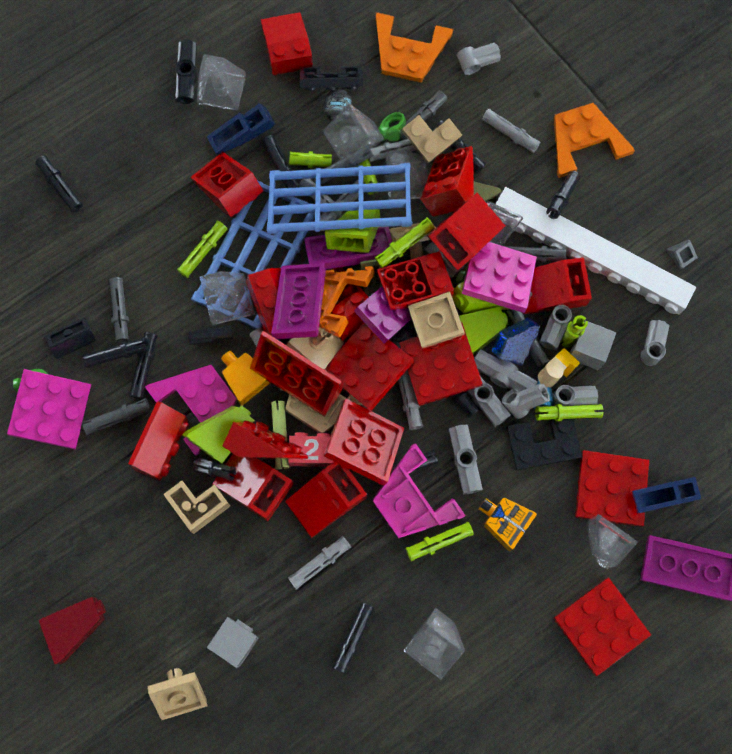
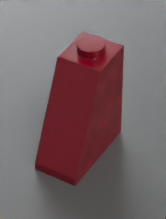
M90 597L39 619L54 664L66 662L105 620L103 614L106 611L101 600Z

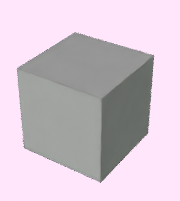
M588 322L584 334L581 337L579 335L570 354L580 364L599 370L607 360L616 332Z
M227 617L207 648L234 667L239 668L259 637L252 633V628L240 620L234 621Z

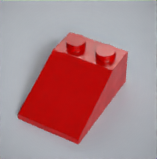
M300 12L261 19L273 75L298 71L300 67H313L312 52Z
M224 152L220 153L190 177L230 217L239 213L244 206L255 200L263 192L253 172Z

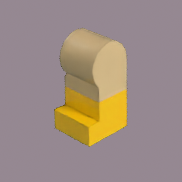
M563 348L540 371L538 380L546 387H553L563 375L567 377L580 362Z

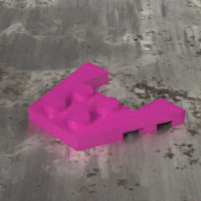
M212 365L145 386L155 402H161L177 391L200 423L234 406L238 401ZM187 438L183 439L195 456L201 452V449Z
M415 443L409 448L390 474L388 482L384 486L382 485L372 499L398 538L466 516L453 498L436 511H433L409 476V473L427 461Z

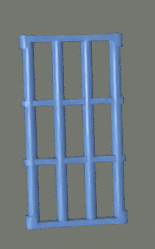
M400 163V165L270 171L267 234L312 230L320 232V230L364 229L388 226L412 227L410 198L411 165L410 163ZM405 173V182L364 184V175ZM359 176V184L321 186V178ZM316 178V187L275 189V180ZM406 190V199L364 201V193ZM359 193V202L321 204V195ZM316 195L315 204L274 206L275 197ZM406 208V217L364 219V210ZM359 210V219L320 221L321 212ZM315 213V222L274 224V215Z
M258 181L263 191L269 193L270 186ZM279 197L290 202L289 205L309 204L296 197ZM269 198L254 227L243 222L253 201L244 206L237 213L235 219H232L229 231L217 254L213 256V261L202 283L191 298L193 302L246 324L255 330L262 328L258 313L254 321L242 316L251 299L248 287L234 312L222 308L240 273L248 276L265 270L277 245L289 249L281 267L291 265L296 254L300 252V246L308 232L298 231L291 244L281 239L284 232L271 235L262 231L268 219ZM307 213L303 222H313L315 213ZM284 214L280 223H289L293 214ZM239 228L250 232V235L236 263L224 259ZM259 236L270 242L255 272L243 266ZM222 264L232 270L215 304L204 300L203 297Z

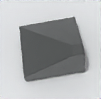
M690 240L666 249L668 255L679 269L684 268L698 258Z

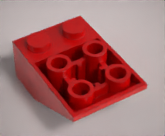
M472 146L458 148L453 152L443 153L435 158L421 196V201L433 217L456 211L473 196Z
M476 193L427 237L456 270H459L505 227V224L483 198Z
M440 251L377 269L390 310L406 309L409 305L450 292L453 298L454 288Z
M584 257L561 260L536 267L530 290L532 295L523 314L553 311L558 305H566L569 308L587 306L592 296Z
M342 267L333 269L335 273L346 272ZM347 284L330 313L347 318L348 324L340 337L341 340L355 333L364 322L354 310L369 297L357 285Z
M246 420L243 423L233 422L222 445L238 457L308 459L309 457L302 452V447L294 443H288L285 441V436L269 431V426L262 422H257L256 424Z
M233 454L226 465L236 468V475L230 474V476L235 478L229 481L217 477L212 485H215L219 490L268 522L293 486V481L257 458L238 457Z
M333 462L285 502L311 538H313L365 500L367 493L347 467Z

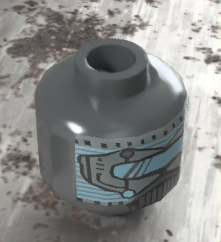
M336 89L331 90V93L326 95L324 113L326 116L331 117V121L342 122L344 118L350 116L352 98L347 94V91Z

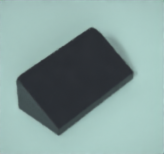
M86 317L45 336L48 346L56 359L96 341Z

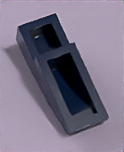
M259 103L244 115L238 113L209 134L207 138L215 153L220 154L254 139L276 124L267 108Z
M695 477L632 491L637 513L702 499Z

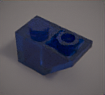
M526 318L500 331L492 352L499 359L522 366L524 360L529 355L533 340L538 336L540 326L531 318Z

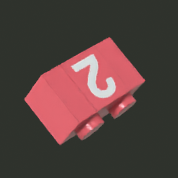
M298 432L294 433V436H289V443L302 447V452L309 456L308 459H289V466L328 467L334 461L324 456L330 434L318 433L317 436H308L307 433Z

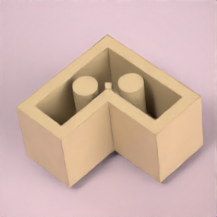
M420 115L402 128V132L427 164L462 136L450 118L433 132Z
M183 481L163 494L193 534L230 507L215 485L197 498H195Z

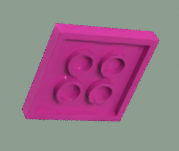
M488 242L469 260L461 294L525 313L537 257Z
M24 369L7 435L76 450L91 384Z

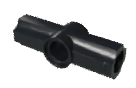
M183 39V41L179 42L178 62L176 63L175 99L176 102L182 104L194 102L195 81L197 79V43L188 39Z

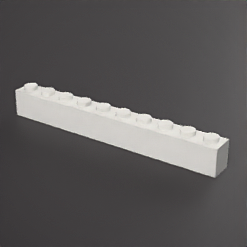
M507 187L504 188L493 208L494 213L503 223L512 226L516 232L525 233L531 236L535 242L544 243L550 246L551 249H567V256L570 259L584 257L585 265L590 271L601 273L609 281L619 283L625 286L628 291L644 296L647 301L665 307V310L669 313L680 315L688 305L696 289L694 285L562 216H559L557 219L549 218V214H546L547 208Z

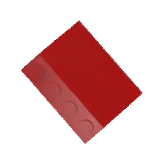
M264 331L261 333L250 369L325 417L342 391V381Z

